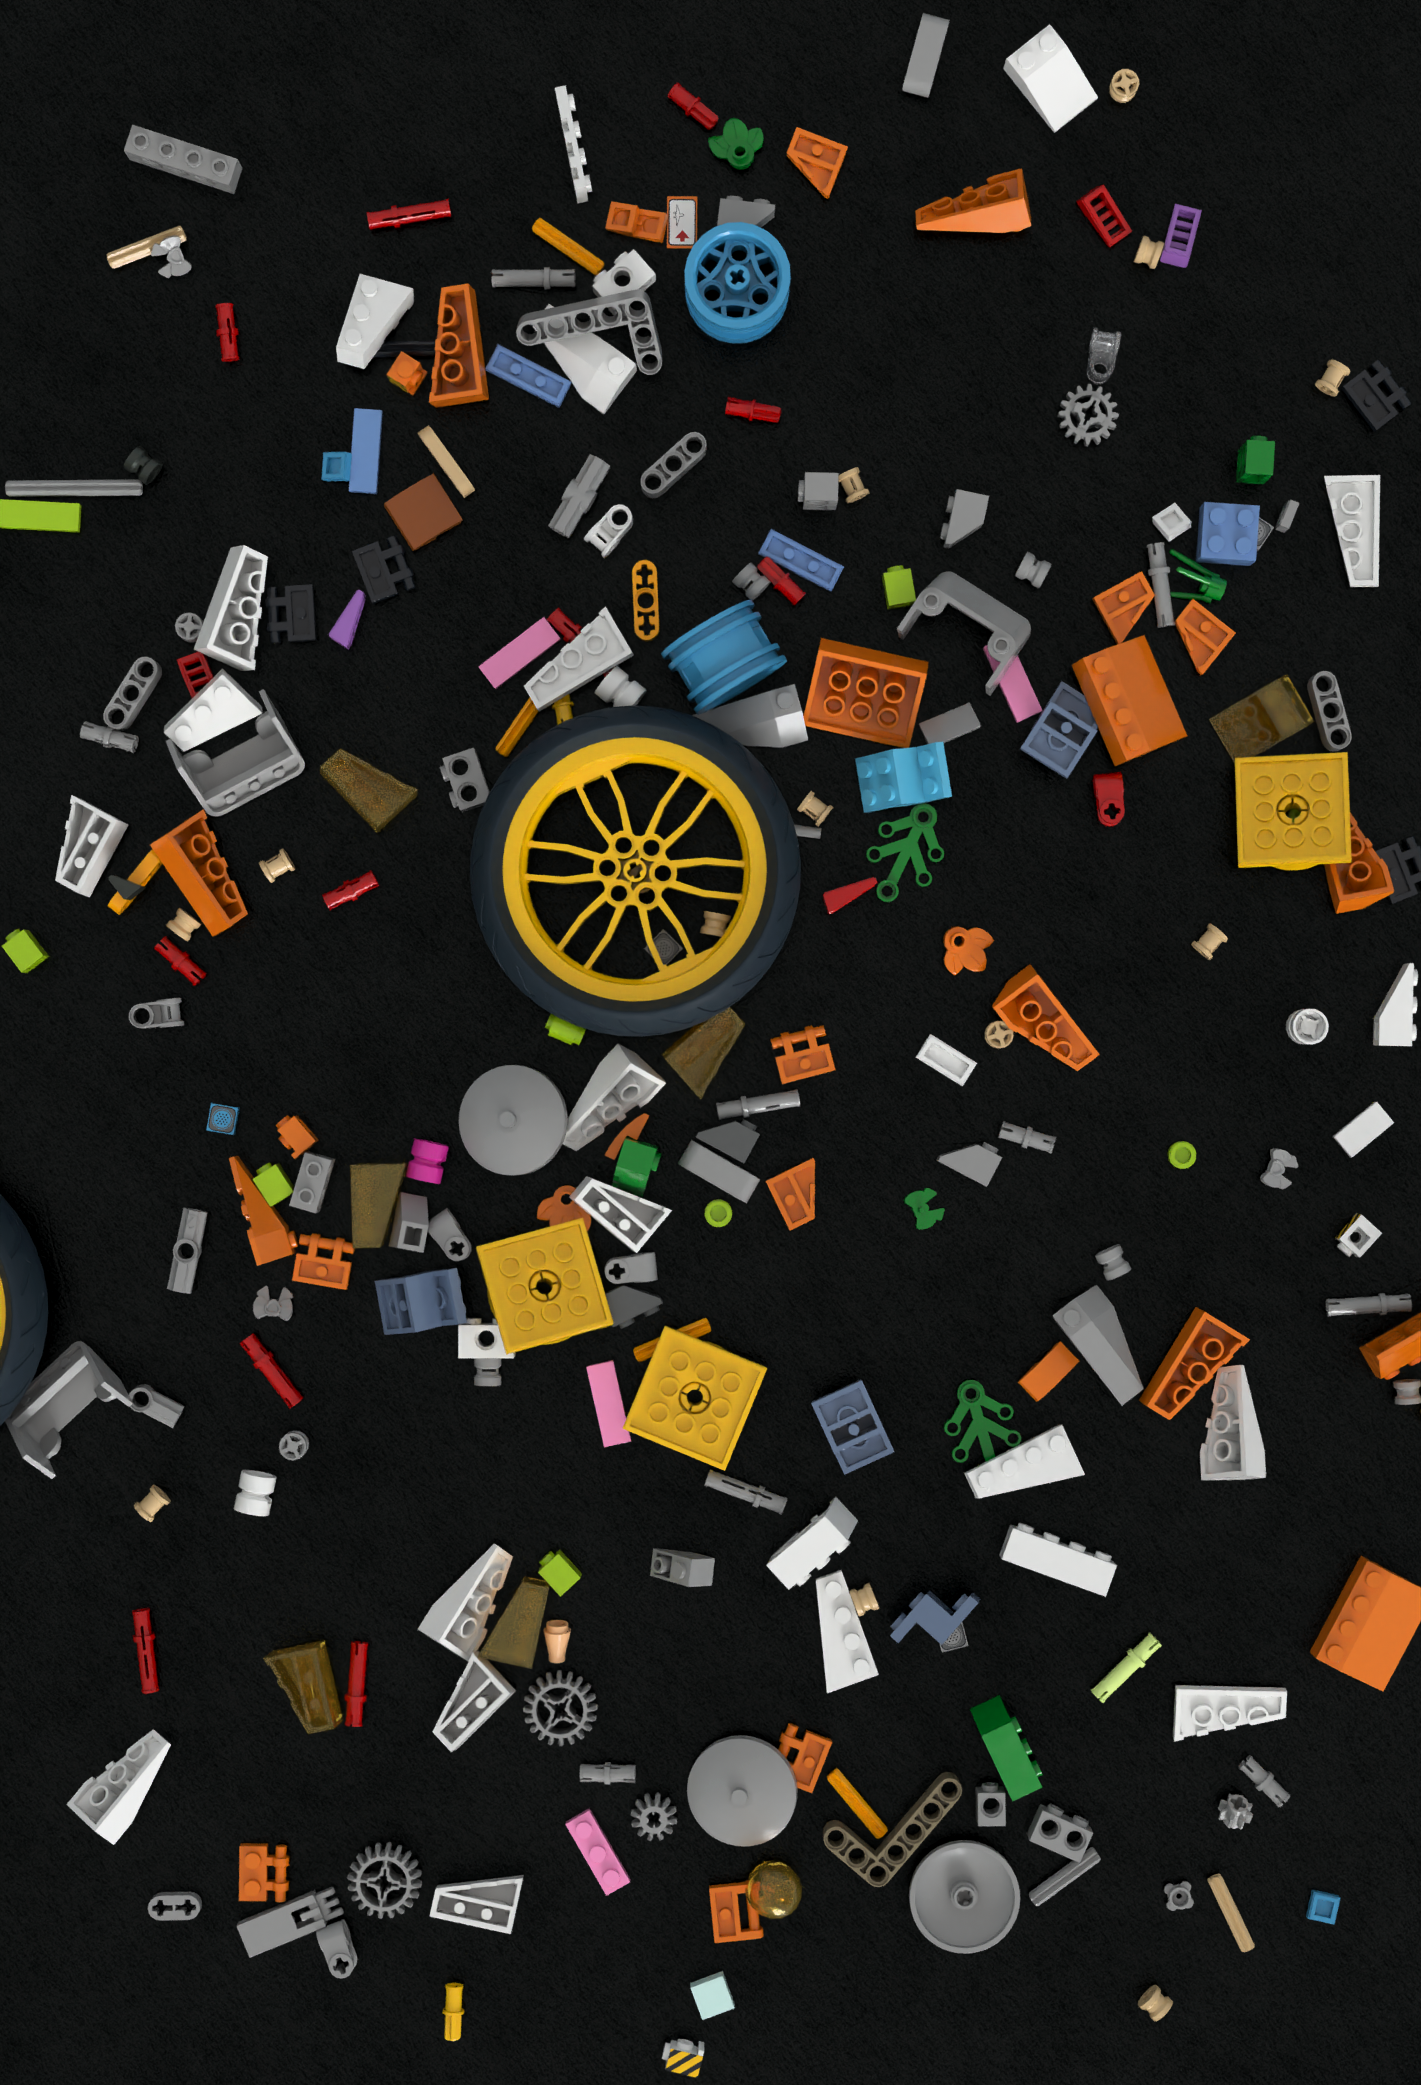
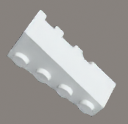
M245 545L230 548L194 650L240 671L255 670L256 660H254L255 647L258 646L259 635H257L258 619L261 618L262 612L260 602L261 593L264 592L268 556Z

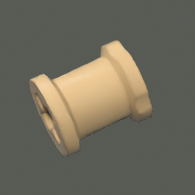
M1331 359L1327 363V370L1321 380L1316 381L1315 386L1325 394L1336 397L1339 392V385L1351 371L1342 363Z
M858 467L838 476V482H841L847 495V503L857 501L870 493L863 486L859 477L860 470Z
M810 791L797 810L806 813L816 821L815 825L819 827L831 812L833 806L825 805L814 796L815 793L813 791Z
M283 848L279 850L278 855L266 862L263 860L259 862L262 871L270 883H273L276 877L288 870L291 872L295 870L293 862Z
M1209 923L1207 925L1208 930L1197 942L1193 941L1191 945L1202 956L1211 960L1213 957L1212 953L1222 942L1226 943L1228 938L1217 927Z
M152 1485L150 1493L141 1502H136L134 1508L144 1519L152 1522L155 1519L154 1515L164 1504L168 1505L171 1500L159 1487Z

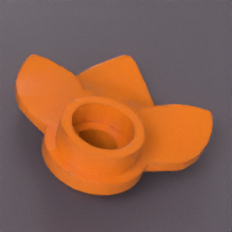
M959 926L950 928L945 933L943 939L944 946L947 949L944 956L945 967L953 975L958 974L963 966L974 972L984 971L987 960L983 949L993 943L992 936L978 927L969 930ZM957 936L962 938V942L959 945L954 944V939Z
M570 1185L559 1187L553 1197L544 1199L540 1203L537 1210V1219L550 1220V1226L583 1218L587 1231L591 1225V1216L573 1200L570 1204L562 1202L561 1198L564 1194L571 1195L576 1189Z

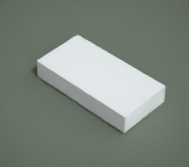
M929 1034L916 1055L917 1059L961 1086L964 1085L977 1064Z
M1375 1101L1333 1135V1138L1348 1156L1352 1158L1394 1122L1378 1102Z

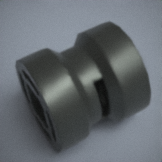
M138 446L128 456L123 467L130 473H136L139 480L148 485L158 475L163 463L157 458L148 456V452L143 447Z

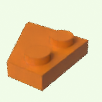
M796 127L786 156L825 198L829 199L848 146Z
M1194 599L1189 602L1174 621L1200 675L1204 674L1236 634V632Z
M814 1158L766 1180L790 1231L815 1219Z

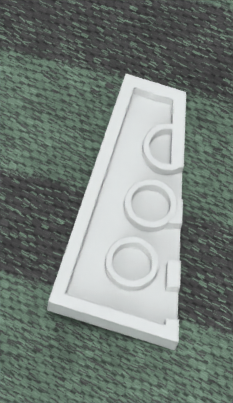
M566 85L555 87L577 203L587 202V192H592L589 175L584 176L582 165H587L584 148L578 149L576 139L581 138L579 122H573L571 111H576L573 94L567 95Z
M1380 475L1324 476L1350 587H1378Z
M606 606L598 613L599 616L590 624L588 623L570 644L567 643L560 650L561 653L552 661H549L524 685L538 711L543 710L634 656Z
M1057 1425L964 1473L975 1498L988 1497L1085 1475L1062 1425Z
M842 1570L816 1578L827 1693L879 1674Z
M1175 1685L1174 1742L1184 1740V1737L1197 1735L1198 1737L1208 1735V1732L1221 1729L1227 1731L1236 1729L1235 1726L1255 1725L1286 1718L1287 1690L1286 1688Z

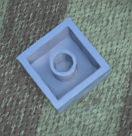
M1204 502L1199 508L1196 562L1251 566L1256 561L1260 506Z

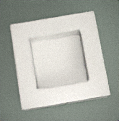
M1173 503L1152 517L1153 524L1168 542L1191 528L1190 519L1176 503Z

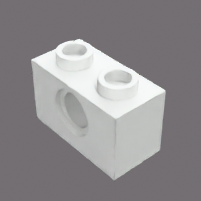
M633 249L629 254L627 252L622 253L614 261L615 266L608 272L606 270L600 272L593 281L595 283L592 287L593 292L598 298L631 290L645 291L656 281V274ZM625 275L630 279L628 285L621 287L615 283L617 277ZM607 307L613 315L618 313L615 308Z
M466 1318L467 1323L458 1325V1358L515 1357V1352L507 1355L505 1353L496 1318H492V1323H481V1318ZM482 1331L492 1332L494 1343L491 1345L483 1344L479 1338Z

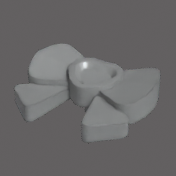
M178 235L168 236L160 244L154 243L151 256L167 254L169 263L158 270V273L166 278H170L171 274L173 276L184 275L192 267L184 258L180 248L181 239Z
M1273 1148L1270 1150L1271 1160L1267 1171L1261 1175L1260 1180L1267 1186L1285 1189L1292 1182L1281 1174L1285 1172V1167L1298 1168L1296 1157L1290 1155L1287 1151Z
M268 1286L263 1287L257 1292L258 1297L253 1304V1312L257 1319L265 1316H279L284 1321H288L291 1318L293 1312L291 1299L293 1295L287 1288L284 1287L282 1289L279 1301L276 1299L270 1300Z

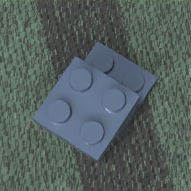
M1061 681L1020 748L1066 779L1097 733L1096 729L1098 726L1085 696Z
M457 1268L424 1271L375 1281L384 1335L415 1333L440 1326L467 1323L466 1307L463 1303L460 1287L461 1280Z
M862 1379L811 1402L844 1475L894 1452Z
M931 1591L926 1595L920 1592L909 1605L912 1611L907 1616L902 1613L890 1626L894 1630L890 1636L899 1643L917 1622L942 1645L981 1599L973 1592L969 1597L963 1594L952 1607L956 1611L954 1613Z

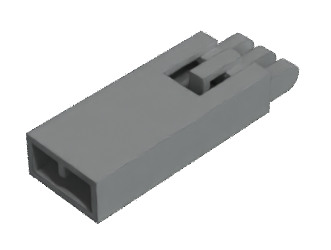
M334 1887L327 1888L318 1893L313 1890L239 1921L237 1929L249 1958L324 1928L328 1920L344 1913L342 1907L334 1910L330 1908L340 1903L338 1897L326 1899V1897L335 1893ZM309 1906V1911L300 1913L302 1921L295 1923V1918H293L291 1912Z

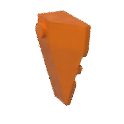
M1022 168L986 179L987 184L974 190L972 186L963 189L964 193L954 199L944 197L915 210L917 230L1006 233L1010 231L1018 232L1031 227L1030 207Z
M1351 813L1352 863L1324 864L1336 914L1363 909L1394 893L1388 866L1372 848L1373 844L1363 835Z
M1031 964L1008 980L992 1005L1008 1028L1023 1035L1035 1045H1039L1076 1071H1079L1100 1055Z
M234 1156L229 1158L236 1189L239 1195H244L245 1200L241 1201V1210L246 1220L251 1223L247 1234L257 1266L296 1253L295 1247H298V1241L295 1232H290L288 1225L276 1208L269 1206L252 1180L254 1177L240 1157Z

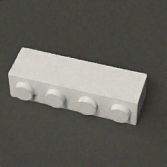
M1018 1523V1526L1010 1524L999 1554L1002 1560L1106 1597L1117 1567L1114 1561H1111V1555L1101 1551H1096L1095 1554L1086 1552L1085 1546L1070 1541L1069 1545L1059 1542L1060 1537L1048 1532H1044L1043 1536L1033 1533L1034 1528L1023 1523Z

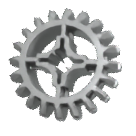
M558 1670L556 1679L553 1678L551 1672H547V1682L543 1678L538 1677L536 1682L540 1688L531 1685L529 1691L533 1695H525L524 1701L531 1705L524 1706L523 1712L532 1713L525 1718V1722H535L530 1728L531 1733L540 1730L538 1739L542 1740L545 1735L549 1736V1745L553 1744L554 1738L559 1739V1746L564 1745V1738H568L569 1743L574 1744V1734L578 1738L583 1739L585 1734L582 1729L591 1731L592 1726L588 1721H596L597 1716L591 1712L596 1711L598 1705L589 1703L596 1699V1694H586L590 1690L591 1685L588 1683L581 1687L583 1677L579 1676L576 1681H573V1672L571 1671L568 1672L567 1678H562V1670ZM553 1688L568 1689L560 1696H555L551 1693L548 1695L546 1693ZM575 1694L580 1698L583 1705L582 1716L576 1714V1710L570 1704ZM539 1699L545 1702L544 1706L550 1711L546 1722L541 1718L538 1711ZM566 1700V1712L563 1713L562 1711L561 1713H557L554 1717L556 1710L555 1704L558 1703L559 1705L560 1703H564ZM561 1720L575 1723L568 1728L553 1727Z
M391 1842L387 1843L385 1849H382L380 1843H376L375 1852L371 1847H366V1856L358 1853L356 1856L358 1862H352L350 1866L354 1872L349 1873L347 1877L348 1880L353 1881L349 1884L348 1890L357 1891L352 1895V1901L361 1899L362 1901L358 1906L359 1910L368 1906L367 1914L369 1916L373 1914L374 1910H377L379 1919L383 1918L384 1911H387L388 1916L393 1918L395 1909L398 1913L403 1914L405 1912L404 1905L411 1908L414 1903L412 1898H418L420 1893L417 1888L422 1886V1881L416 1879L421 1876L422 1871L414 1869L418 1865L417 1859L408 1861L412 1853L407 1851L402 1855L401 1845L397 1846L396 1851L391 1850ZM383 1860L380 1870L363 1873L370 1864ZM392 1862L403 1870L406 1877L393 1870ZM386 1869L387 1881L389 1882L384 1891V1884L381 1878ZM364 1883L376 1889L378 1898L368 1892ZM400 1887L406 1888L400 1896L387 1900L389 1891L399 1890Z

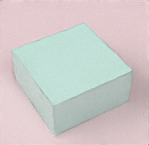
M723 1971L690 1983V1988L702 2020L735 2008V2003Z

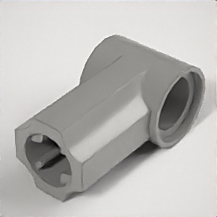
M146 1384L136 1386L129 1394L133 1402L130 1406L131 1409L143 1412L171 1428L175 1426L185 1407L158 1393L150 1385ZM139 1391L145 1392L149 1397L148 1404H139L135 1399L136 1393Z

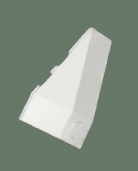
M548 304V306H547L545 309L554 308V307H553L552 305ZM559 319L549 321V324L554 328H560L564 325ZM592 332L544 343L581 398L603 415L637 371L636 364Z
M493 1544L432 1605L418 1630L469 1662L472 1653L478 1650L486 1636L487 1629L484 1626L488 1615L494 1613L496 1605L493 1604L497 1590L503 1587L513 1556L496 1544Z

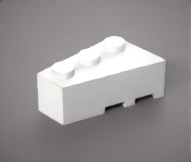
M360 274L336 346L337 362L365 369L391 330L396 328L401 317L414 304L413 288Z
M222 668L164 726V733L180 749L186 751L262 714V706Z
M71 795L69 821L66 820V837L64 846L61 847L55 881L79 894L90 897L128 824L92 804Z
M588 1176L569 1196L577 1205L636 1253L672 1211L664 1206Z
M837 1497L830 1501V1505L820 1516L816 1514L810 1520L811 1523L800 1533L797 1532L771 1556L766 1566L788 1590L795 1584L798 1586L804 1584L810 1578V1572L814 1568L822 1569L830 1561L831 1558L829 1556L836 1551L839 1554L850 1544L848 1539L858 1520Z
M480 1651L472 1653L450 1700H448L432 1731L450 1752L458 1749L516 1691Z
M524 1875L437 1885L430 1917L511 1934Z

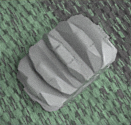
M647 1793L644 1795L646 1803L637 1799L635 1805L638 1809L631 1810V1816L636 1818L632 1821V1827H640L638 1830L639 1836L648 1832L649 1841H652L653 1834H657L658 1839L663 1840V1831L671 1834L673 1832L671 1825L677 1824V1818L672 1816L676 1813L677 1809L675 1806H669L671 1800L669 1797L661 1802L660 1793L655 1794V1800H651L650 1795ZM652 1812L653 1815L654 1812L659 1813V1820L656 1821L655 1818L654 1821L649 1820V1813Z

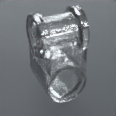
M1093 327L1087 365V377L1092 383L1103 384L1110 378L1115 367L1120 345V331L1109 333L1099 331L1098 328ZM1103 364L1107 368V373H1097L1094 365Z

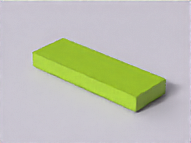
M0 499V528L80 533L81 504Z

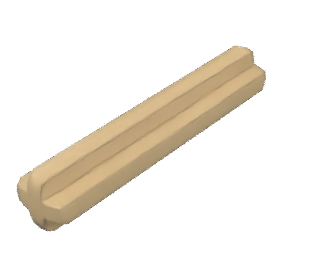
M181 226L174 227L107 253L108 263L115 269L151 255L154 243L160 244L168 236L178 235L181 239L180 243L186 241V235Z
M1217 1873L1210 1876L1208 1883L1242 1952L1253 1949L1255 1944L1221 1874Z

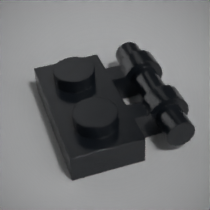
M1379 359L1370 366L1376 374L1373 378L1364 370L1341 388L1374 432L1398 414L1392 405L1396 401L1403 410L1412 404L1406 396L1408 392L1403 386L1400 387L1391 376L1392 371L1388 366L1385 368ZM1381 382L1391 393L1387 398L1377 386Z
M396 535L386 539L389 546L387 550L382 551L377 541L352 551L372 604L398 595L395 586L398 582H403L406 591L416 588L413 580L414 572L412 568L408 567L404 557L406 551L404 546L399 544ZM394 559L398 572L391 574L386 561Z
M312 584L285 586V597H278L277 587L267 588V598L264 600L265 608H268L269 623L266 624V632L269 633L270 643H281L280 632L288 633V642L317 641L314 586ZM280 607H286L287 622H280L279 620Z
M1414 836L1404 839L1407 850L1401 852L1398 843L1375 851L1379 858L1383 859L1388 866L1394 888V893L1387 896L1390 904L1418 894L1414 883L1419 881L1421 883V845H1417ZM1410 858L1416 870V873L1410 875L1405 860Z

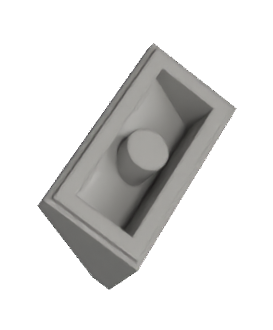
M970 702L919 723L927 744L934 742L946 743L981 727Z

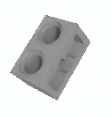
M805 472L804 480H799L798 502H803L804 510H836L839 473Z
M471 748L442 758L444 765L440 766L444 781H450L453 791L449 792L453 807H459L461 812L483 806L490 791L476 750ZM458 761H465L468 764V770L464 775H456L453 768ZM465 788H476L477 796L473 801L468 802L463 799L462 793Z
M310 1151L305 1152L289 1206L313 1213L320 1212L335 1159Z
M1040 1804L1027 1832L1029 1841L1080 1863L1093 1835V1831L1088 1825L1089 1822L1077 1815H1074L1073 1818L1063 1814L1064 1811L1055 1805L1048 1804V1807ZM1053 1820L1055 1821V1826L1052 1830L1045 1831L1041 1828L1043 1822ZM1072 1831L1081 1833L1080 1838L1075 1842L1067 1840V1835Z

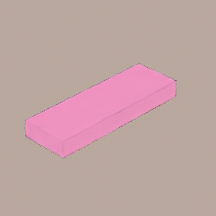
M543 617L481 664L479 669L496 690L561 639Z
M988 645L984 646L983 650L993 672H995L1000 662L990 656ZM1017 655L999 682L1016 723L1043 711Z
M610 1360L586 1366L604 1447L630 1442V1432L622 1429L626 1421V1414L614 1361Z

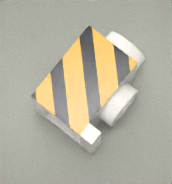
M1356 1213L1335 1238L1340 1242L1337 1247L1345 1255L1350 1257L1353 1254L1360 1258L1382 1233L1362 1214ZM1353 1232H1357L1359 1235L1356 1242H1352L1350 1239V1235Z
M686 2039L671 2040L670 2043L665 2042L662 2059L666 2060L665 2070L698 2078L704 2054V2042L699 2041L698 2046H694L693 2042Z

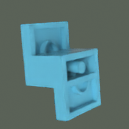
M934 742L912 748L891 749L855 759L864 813L893 807L918 805L952 797L943 742Z

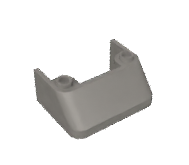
M949 571L943 572L920 593L898 626V636L904 640L921 613L927 616H936L944 610L947 604L989 629L993 634L988 641V652L992 658L1000 662L985 685L986 693L991 696L1031 634L1030 623L1026 618L957 574Z
M264 689L259 691L267 711L261 714L255 722L259 735L210 759L208 754L202 750H194L182 756L171 738L166 741L177 770L206 813L210 816H222L298 776L305 768V762Z
M77 1341L73 1343L30 1383L25 1395L14 1411L5 1420L22 1458L51 1479L56 1474L49 1459L60 1450L61 1436L59 1431L92 1400L98 1397L103 1402H109L118 1398L128 1407L133 1404L122 1381L84 1342Z

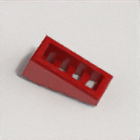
M1104 184L1095 187L1076 201L1108 247L1113 246L1132 232ZM1099 197L1101 201L1092 207L1090 202ZM1105 206L1107 211L1098 216L1096 212ZM1112 215L1114 220L1104 226L1102 222ZM1119 225L1121 229L1110 236L1108 231Z
M195 652L177 659L191 698H193L198 693L195 688L208 683L214 677L207 656L201 652ZM199 661L201 662L202 666L188 670L187 666ZM205 672L206 677L192 681V676Z
M872 877L824 892L822 897L828 915L836 912L877 884L876 878Z

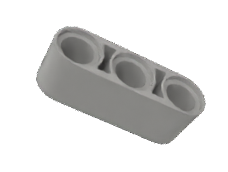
M923 13L902 91L929 98L950 20Z
M697 432L688 433L647 469L641 477L643 493L649 498L660 497L702 460L707 450L704 436ZM691 441H698L702 445V449L697 453H691L686 447ZM671 459H676L682 465L679 470L670 471L666 467L667 462ZM649 478L659 479L661 482L660 487L656 490L647 488L645 484Z
M141 657L134 662L103 713L104 721L109 727L118 731H124L132 725L162 676L161 666L155 660L149 657ZM146 664H152L154 667L153 674L149 677H143L141 674L142 667ZM132 687H137L139 690L137 699L129 701L127 699L128 690ZM118 710H122L124 720L120 724H114L112 721L113 714Z
M1321 671L1309 679L1307 690L1323 746L1329 751H1339L1350 744L1352 739L1351 730L1335 676L1331 672ZM1318 678H1323L1327 681L1328 689L1326 692H1322L1317 688L1316 681ZM1326 704L1334 707V718L1325 716L1323 708ZM1333 731H1337L1342 735L1343 740L1340 745H1336L1331 741V733Z
M693 1140L690 1141L678 1162L682 1167L745 1203L748 1202L761 1180Z

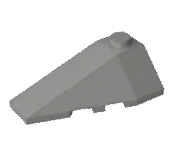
M795 684L723 705L699 715H692L726 732L743 746L783 748L808 741L803 712Z
M1097 1285L1073 1299L1053 1315V1319L1121 1406L1144 1389L1115 1308Z

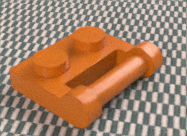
M758 1880L709 1885L714 1943L752 1940L764 1936L763 1927L760 1926L757 1901ZM746 1893L749 1928L741 1929L738 1894Z

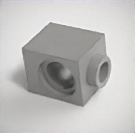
M986 1782L982 1783V1787H975L977 1825L1006 1826L1005 1791L1003 1786H999L998 1783ZM988 1798H995L998 1801L993 1809L983 1807L985 1800Z

